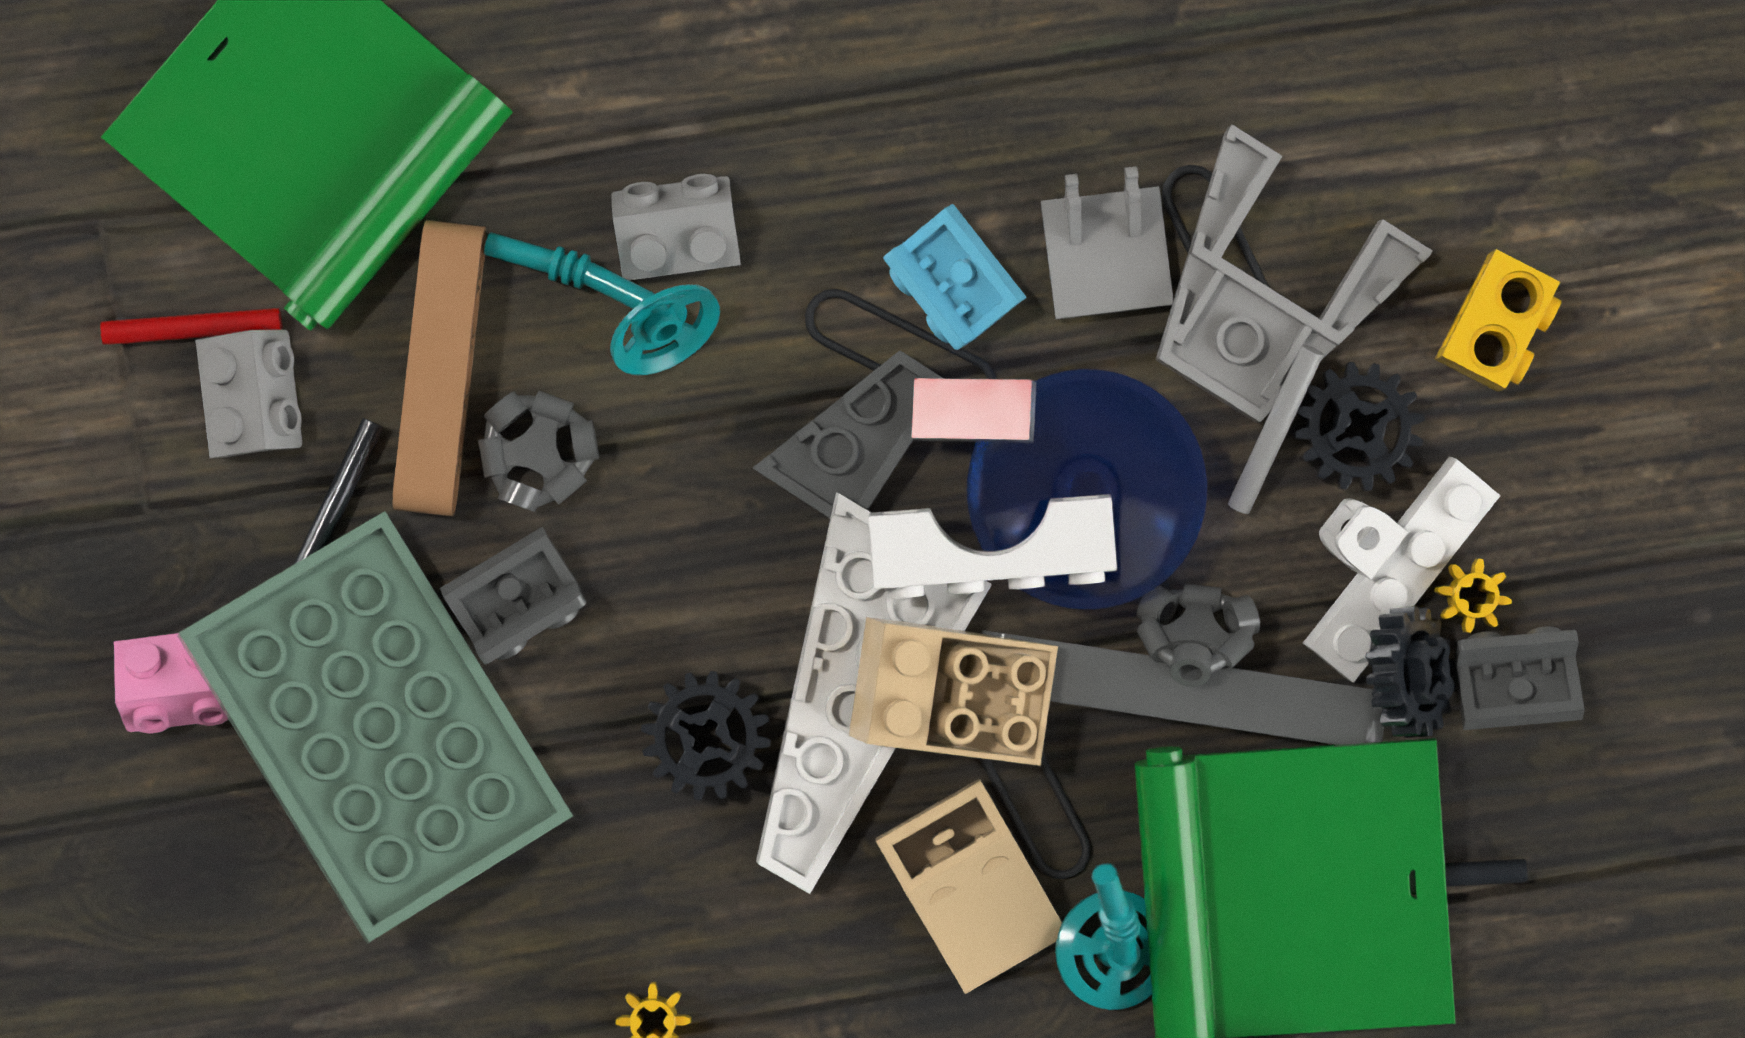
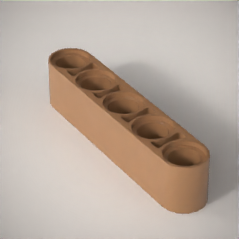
M426 220L424 223L394 477V510L454 516L485 260L486 226Z

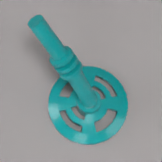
M493 232L489 233L486 240L484 255L547 273L550 281L555 282L558 277H561V284L567 286L573 281L574 288L581 289L586 285L632 308L633 310L618 325L610 344V353L613 361L625 373L649 375L667 370L683 362L701 348L717 326L720 316L719 303L713 293L703 286L679 285L655 294L591 262V256L588 254H583L581 258H578L577 251L571 250L566 254L565 248L558 246L553 251ZM699 301L700 309L693 325L686 323V305ZM631 324V333L633 337L624 347V335L627 328ZM673 340H676L674 343L670 344L669 346L651 353L642 354L643 350L656 349L672 342Z
M1103 864L1098 866L1092 874L1097 893L1081 900L1069 911L1063 920L1056 939L1055 954L1061 978L1076 997L1097 1008L1119 1010L1137 1005L1152 995L1151 975L1135 990L1120 994L1121 981L1131 979L1137 975L1144 964L1150 967L1147 930L1140 924L1136 913L1137 911L1146 918L1145 899L1134 893L1123 891L1116 869L1112 865ZM1099 911L1102 926L1095 931L1091 938L1079 933L1083 924ZM1137 936H1139L1141 940L1142 949H1140L1139 944L1136 941ZM1093 954H1096L1098 960L1103 965L1110 967L1106 975L1096 966ZM1074 955H1082L1083 963L1088 973L1101 983L1097 991L1092 989L1080 976Z

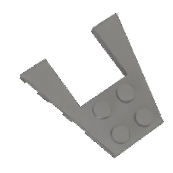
M1230 125L1226 129L1156 361L1257 423L1261 422L1271 412L1302 344L1312 346L1324 354L1323 359L1333 348L1355 330L1354 328L1378 304H1381L1399 287L1400 283L1420 263L1424 262L1433 250L1385 220L1378 221L1320 318L1315 317L1221 258L1282 158V155L1234 125Z

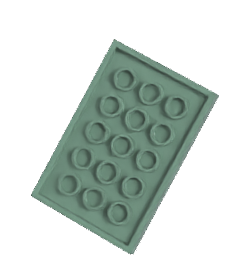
M385 511L187 627L177 635L366 944L573 817Z

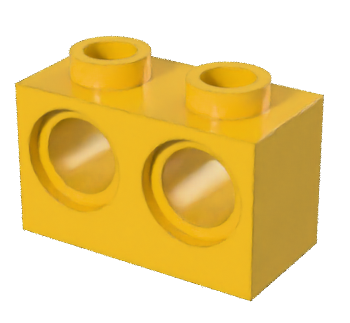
M1497 249L1487 255L1434 360L1497 392L1506 389L1510 381L1519 385L1534 357V353L1527 350V347L1536 329L1538 328L1546 332L1561 305L1562 300L1554 297L1560 281ZM1507 282H1519L1527 288L1530 294V304L1524 313L1511 312L1504 306L1501 293ZM1481 334L1493 335L1501 342L1503 357L1497 366H1486L1477 359L1474 345Z

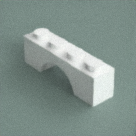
M1110 494L1050 499L1045 515L1036 530L1021 543L999 551H979L956 542L941 528L930 508L873 512L868 516L874 589L887 588L888 598L923 596L924 585L947 583L949 594L984 591V581L1008 579L1009 589L1037 588L1045 586L1044 576L1068 574L1069 584L1100 583L1105 581L1104 571L1117 570Z

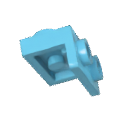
M954 204L944 208L904 243L893 248L883 257L890 267L889 273L894 284L904 294L914 297L927 314L926 321L934 335L941 341L950 343L955 350H959L975 340L1026 298L1021 289Z

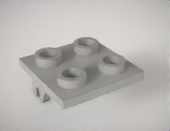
M1137 166L1124 168L1125 184L1124 191L1080 197L1077 174L1065 175V198L1041 201L1055 320L1171 306L1173 304L1159 186L1139 189Z

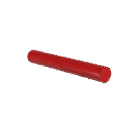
M280 308L101 321V339L103 345L215 337L249 330H282V315Z

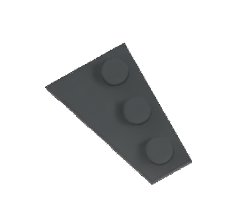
M900 350L814 420L795 433L789 440L755 465L753 469L828 518H831L836 492L868 510L914 440L911 438L914 378H944Z

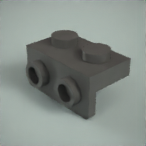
M543 527L440 588L443 598L472 640L483 664H489L495 659L504 660L514 656L525 647L528 639L547 628L556 629L567 624L577 615L578 609L587 603L577 580Z
M1546 626L1535 628L1527 634L1501 636L1496 632H1480L1471 635L1467 639L1458 641L1454 659V674L1463 730L1582 720L1585 708L1576 661V652L1579 644L1577 631H1560L1556 627Z

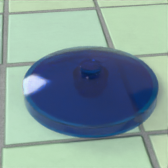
M1078 369L1063 371L1034 381L1036 382L1034 443L976 442L973 449L967 477V501L972 526L977 539L984 551H999L1013 547L1024 541L1036 530L1045 515L1050 499L1110 494L1117 570L1104 571L1105 581L1100 583L1069 584L1068 574L1044 576L1045 586L1021 590L1044 602L1073 609L1109 608L1135 600L1155 589L1177 570L1189 554L1200 532L1207 503V477L1202 452L1197 439L1180 412L1165 397L1146 384L1129 376L1097 369Z

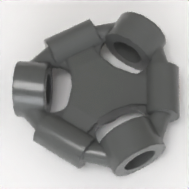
M540 390L536 396L517 395L513 391L496 403L484 415V418L487 420L485 436L478 443L484 477H491L499 493L497 499L535 512L538 507L554 500L559 505L587 482L584 477L585 473L593 461L599 459L593 420H586L574 411L573 402ZM527 410L531 412L533 424L523 435L513 441H508L501 437L500 433L518 420ZM566 425H570L576 458V462L573 463L563 461L557 447V432ZM515 466L530 468L542 475L544 480L543 489L538 490L508 479L507 475Z
M1185 583L1184 589L1168 590L1159 584H1155L1144 594L1137 610V617L1142 621L1137 633L1152 660L1158 663L1164 662L1170 668L1171 677L1177 683L1188 687L1204 685L1209 680L1211 673L1219 669L1224 671L1231 670L1253 649L1254 642L1252 636L1259 633L1260 630L1259 614L1252 598L1248 595L1237 598L1229 597L1222 594V588ZM1178 604L1185 607L1186 610L1182 616L1168 624L1174 616ZM1223 609L1224 620L1229 633L1225 632L1216 622L1213 615L1215 611Z

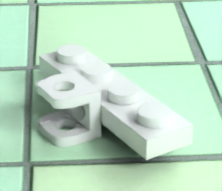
M1449 456L1397 523L1376 508L1355 499H1344L1321 527L1319 536L1327 550L1357 574L1303 644L1344 678L1354 683L1369 664L1366 659V652H1370L1374 645L1370 637L1371 630H1380L1378 617L1383 614H1389L1391 608L1413 607L1500 495L1458 459ZM1349 520L1345 527L1341 530L1343 523Z

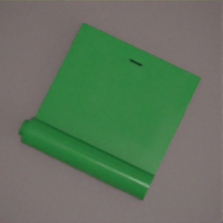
M217 0L101 138L281 289L291 299L284 309L310 331L318 323L328 330L512 115L513 111L474 77L464 72L381 0Z
M1436 738L1182 755L1181 747L1172 746L1146 750V759L1135 763L1155 1038H1233L1456 1024Z

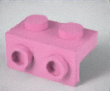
M178 633L114 642L115 704L127 731L159 733L168 727L191 724L214 726L228 720L177 637Z

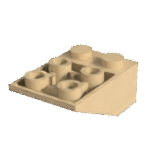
M866 617L849 736L871 745L1040 766L1058 646L923 624Z
M980 779L876 838L879 848L965 994L1056 942L1062 922Z

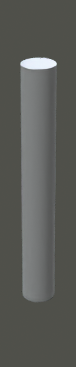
M1301 345L1230 497L1228 505L1236 511L1244 514L1250 513L1324 354L1312 346Z

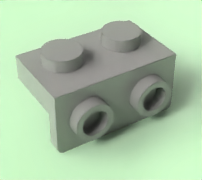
M696 174L685 178L680 183L658 186L651 182H638L626 186L622 191H615L611 194L613 223L623 278L636 280L741 265L729 177Z
M249 330L196 340L209 457L224 458L268 450L300 448L302 446L301 413L297 404L293 370L294 354L290 346L288 331Z

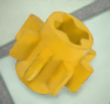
M1483 559L1474 560L1470 574H1464L1463 570L1456 564L1448 566L1449 573L1454 580L1449 587L1440 586L1435 587L1434 590L1439 595L1447 596L1449 607L1442 611L1440 617L1447 619L1456 614L1463 617L1462 630L1466 633L1472 632L1475 618H1482L1488 626L1496 627L1498 625L1497 618L1492 612L1497 605H1509L1512 603L1510 598L1500 596L1497 586L1505 579V573H1497L1491 577L1483 574ZM1475 579L1477 580V590L1486 593L1487 599L1485 604H1476L1473 611L1469 612V602L1459 599V592L1461 588L1471 587Z
M651 982L648 989V997L642 1000L634 993L628 992L625 999L634 1010L631 1015L617 1017L616 1025L630 1026L633 1034L630 1038H680L673 1031L676 1025L684 1026L691 1023V1016L686 1014L677 1015L674 1006L681 997L679 991L666 999L658 996L657 983ZM645 1007L653 1012L659 1007L663 1008L667 1012L663 1024L668 1030L662 1033L655 1028L648 1034L640 1028L644 1016L639 1010Z

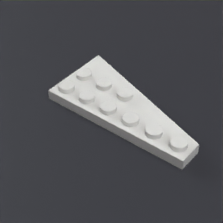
M837 492L756 860L762 867L809 894L895 750V747L866 744L849 736L866 617L965 631L992 585L984 581V591L962 594H949L948 583L924 585L923 596L888 598L887 588L874 589L868 519L871 512Z

